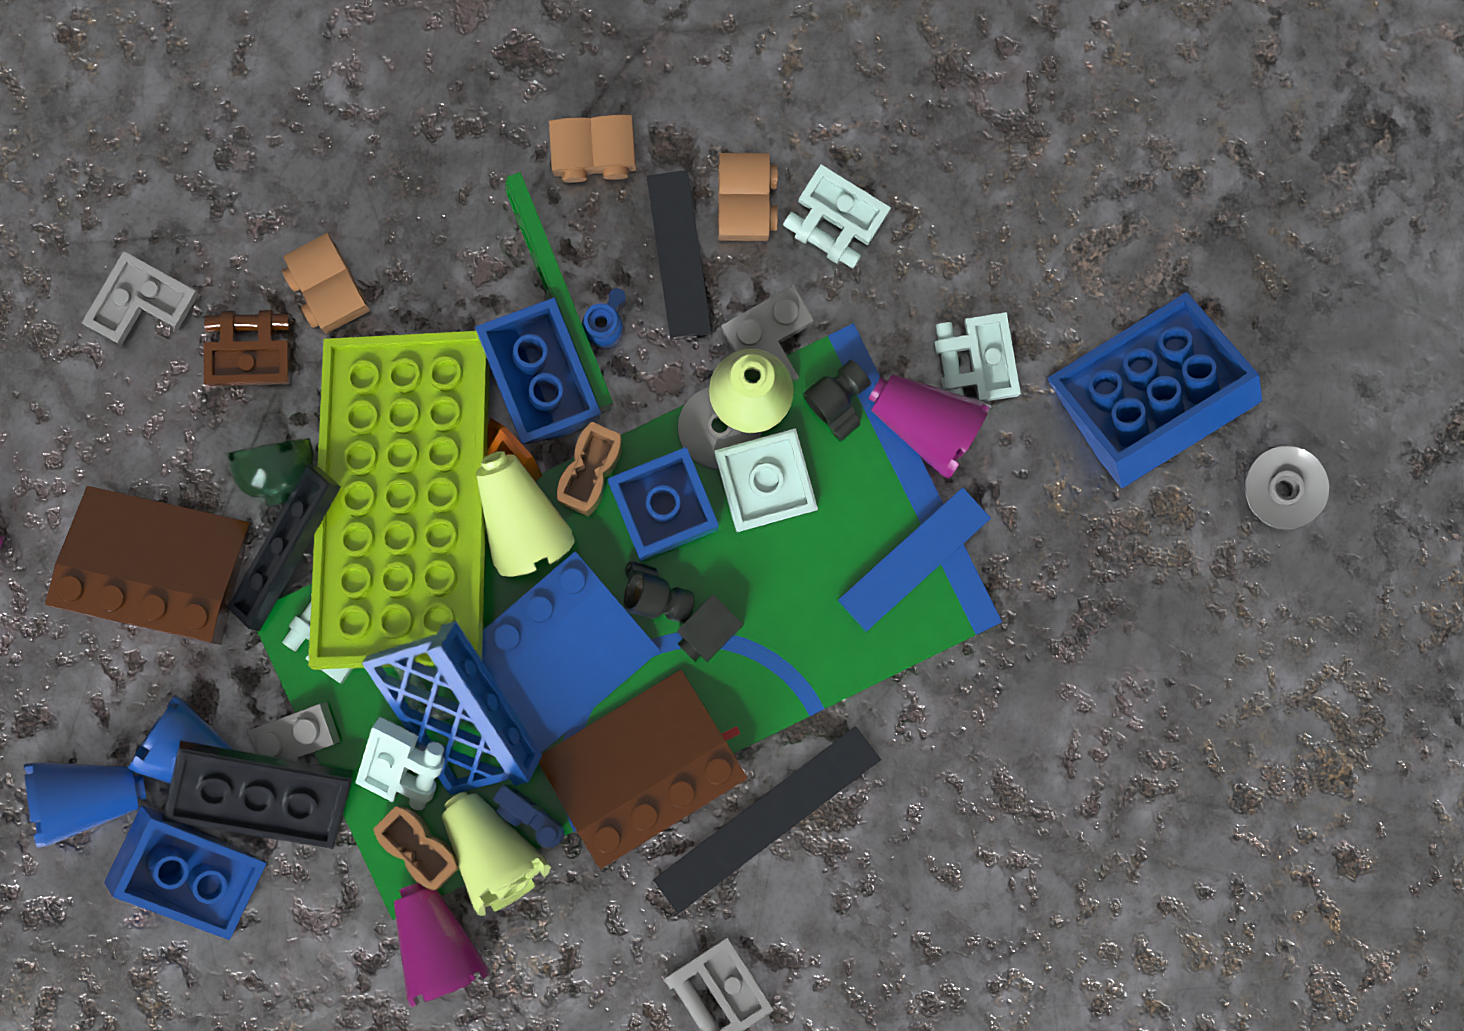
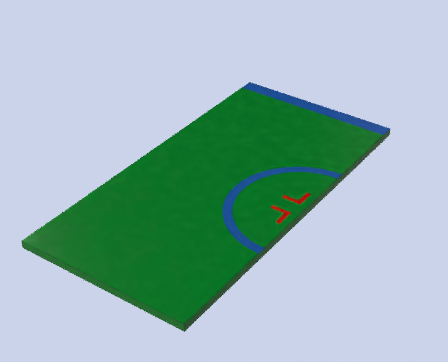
M854 323L786 355L799 377L797 381L793 382L794 394L792 404L782 421L769 430L762 431L760 437L796 428L818 510L736 532L719 469L702 466L692 459L718 522L719 531L640 562L607 479L682 449L683 446L678 434L679 416L684 407L682 405L620 435L622 439L620 460L613 472L605 478V491L601 503L588 517L560 505L557 499L560 478L566 468L575 461V457L542 473L543 476L536 483L571 528L575 541L570 550L558 560L549 564L547 557L534 562L537 570L517 576H502L492 562L485 524L483 630L574 552L581 557L624 609V594L629 582L628 577L625 575V569L629 561H635L656 568L658 577L667 580L670 589L680 587L693 592L694 606L690 617L714 595L743 624V627L708 662L702 657L695 662L677 645L682 639L677 630L684 623L669 620L664 613L657 618L651 619L628 612L660 651L541 754L680 669L734 754L1002 623L964 544L866 632L838 602L848 590L944 505L920 455L871 411L875 403L868 398L880 379V375ZM852 359L866 373L872 385L861 394H853L851 396V404L859 418L860 426L840 442L833 435L829 427L809 407L802 393L824 376L836 377L838 369ZM719 418L712 422V428L717 433L725 432L728 428V425ZM312 584L277 600L260 632L257 631L295 713L327 702L341 742L315 751L314 754L319 765L352 771V780L343 816L392 920L396 919L394 901L402 898L399 890L418 882L409 873L404 859L393 856L381 846L375 836L374 828L394 807L405 806L417 812L425 820L432 836L444 840L451 846L441 816L446 811L445 803L457 794L449 795L439 778L435 777L436 789L433 798L426 803L423 810H415L409 805L410 798L400 793L391 802L355 783L371 729L379 717L404 729L405 727L365 668H353L346 680L341 684L322 670H314L308 666L309 661L306 660V657L309 655L308 639L305 638L296 652L282 643L291 630L289 624L295 616L300 617L311 602ZM428 666L438 670L437 666ZM383 667L388 675L403 680L405 670L398 667ZM413 673L409 681L410 684L431 692L434 683ZM440 685L437 695L460 704L452 689ZM405 695L404 700L409 708L425 714L426 703ZM435 707L431 717L450 725L454 724L456 717ZM465 719L461 720L460 729L482 737L474 723ZM427 729L426 733L431 741L447 747L449 737ZM456 740L453 750L474 759L478 750ZM483 752L482 762L496 768L502 767L495 756ZM452 762L448 763L449 768L457 779L470 775L471 770ZM538 763L529 782L514 787L560 822L564 827L566 836L576 831ZM410 769L407 770V773L418 776V773ZM508 779L464 792L468 795L478 794L496 811L500 804L493 800L494 796L503 785H513V783ZM507 821L536 850L543 847L537 842L536 830L531 826H527L522 822L521 825L516 827ZM460 869L441 888L437 889L441 896L465 885Z

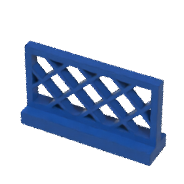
M457 621L442 625L435 635L366 656L362 662L363 666L405 729L418 736L416 745L419 750L426 751L428 744L433 742L426 733L427 729L449 737L447 747L443 746L444 752L442 756L445 763L441 774L438 776L449 795L508 779L511 780L514 786L529 782L542 754ZM428 652L438 670L416 662L417 654ZM391 664L405 670L403 680L388 675L382 665ZM413 673L434 682L431 692L410 684L411 674ZM440 685L452 689L460 704L437 695ZM405 695L426 703L425 714L409 708L404 700ZM435 707L455 715L454 724L450 725L431 717L433 708ZM465 719L474 723L482 737L460 729L461 720ZM455 740L478 749L475 759L453 750ZM483 752L495 756L502 767L496 768L482 762ZM452 762L471 770L470 775L457 779L449 768L448 763Z

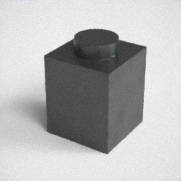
M712 595L677 630V633L682 637L677 645L695 662L700 657L708 662L743 627V624Z

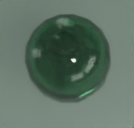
M311 437L226 453L231 476L240 491L253 498H266L267 506L286 503L308 464L314 465Z

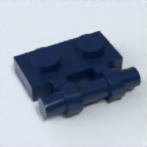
M503 785L494 796L493 800L500 804L496 812L516 827L523 822L535 829L537 842L541 846L552 848L563 841L565 830L561 823L513 785Z

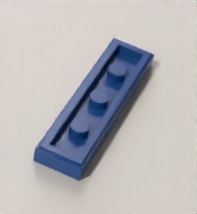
M962 487L848 590L838 602L865 632L868 631L986 524L991 517Z

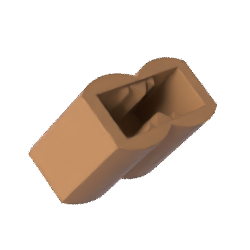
M606 115L593 118H565L549 121L552 171L554 176L562 177L563 182H583L587 180V175L595 173L603 174V178L608 180L624 179L628 177V172L637 170L632 115Z
M719 153L718 241H768L769 230L777 231L778 211L777 206L770 205L769 191L770 189L777 190L778 166L777 164H770V153Z
M328 233L283 256L288 267L283 269L282 273L293 292L301 290L307 302L301 306V309L312 328L319 325L328 334L371 311L337 245Z
M591 422L582 431L575 447V461L566 468L558 484L557 499L560 505L587 517L597 509L604 495L605 478L613 472L621 457L622 439L619 433L594 422Z
M394 807L374 828L375 836L381 846L393 856L404 859L405 865L412 877L426 888L431 890L441 888L459 869L452 847L444 840L432 836L425 820L408 807Z

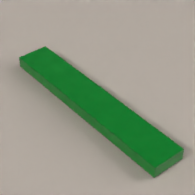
M518 172L507 176L505 193L548 299L555 298L601 414L610 411L613 404L612 398L522 174Z

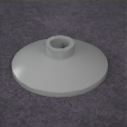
M708 387L694 394L684 405L679 416L678 434L683 448L687 447L691 458L695 462L708 468L718 469L714 454L715 450L759 439L761 432L750 434L728 426L725 432H715L712 428V422L719 417L712 408Z
M1279 446L1264 452L1252 463L1246 475L1245 495L1251 510L1261 521L1274 528L1290 530L1310 524L1322 513L1329 497V479L1323 465L1313 454L1299 447ZM1279 482H1285L1289 485L1290 493L1287 497L1278 494L1277 485Z

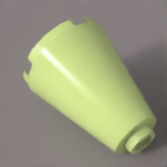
M759 349L739 350L725 357L715 368L709 385L712 408L719 419L736 430L750 434L767 431L780 423L790 409L794 394L793 381L787 367L773 354ZM754 379L758 382L752 384L748 383L746 380Z
M503 451L492 453L483 458L481 461L482 466L476 471L492 562L499 574L502 576L527 574L537 570L534 562L547 557L549 564L567 553L575 543L571 528L515 455H506Z
M461 792L445 803L446 811L442 814L441 818L471 903L478 915H486L485 907L491 906L494 912L512 904L536 886L532 878L539 872H541L544 878L549 874L551 866L546 858L478 794L468 795L466 792Z

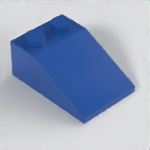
M141 805L104 881L110 894L116 899L230 940L267 864L266 861L192 825L164 821V813Z

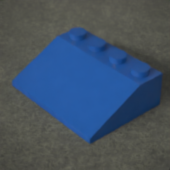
M1187 292L1048 377L1049 384L1091 449L1121 488L1129 485L1262 402L1258 372Z
M576 552L572 553L483 630L482 662L541 753L660 651Z

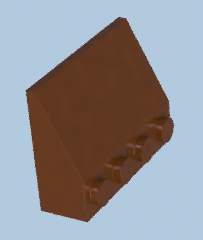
M87 486L55 563L45 606L222 645L230 612L227 607L234 596L251 523Z
M681 669L542 754L539 761L543 772L599 869L609 865L748 779Z

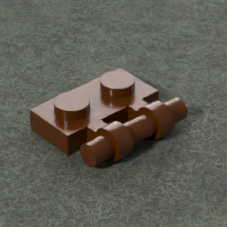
M259 310L258 314L236 315L235 311H221V315L205 316V331L220 332V342H203L204 384L206 386L291 384L290 342L288 340L274 341L273 335L275 330H290V314H274L273 310ZM237 331H258V341H236Z

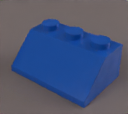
M555 298L475 326L476 333L522 445L560 438L586 428L591 422L596 424L599 422L601 416L600 409Z

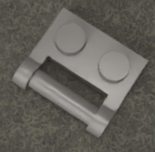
M725 937L663 978L670 990L675 989L701 1031H743L774 1011L728 937ZM698 972L730 1021L723 1027L719 1028L688 979Z

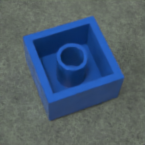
M687 447L607 479L640 562L719 531L718 522Z

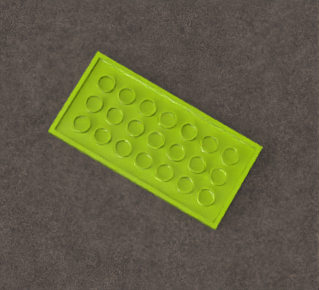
M476 331L323 339L318 467L339 484L341 488L314 534L308 666L314 670L365 668L362 662L367 655L435 635L442 625L457 621L482 660L485 519L476 471L482 466L481 461L487 456L490 365ZM428 652L417 654L416 662L426 666H436ZM391 664L382 665V667H396Z

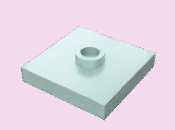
M796 428L714 451L736 532L818 510Z

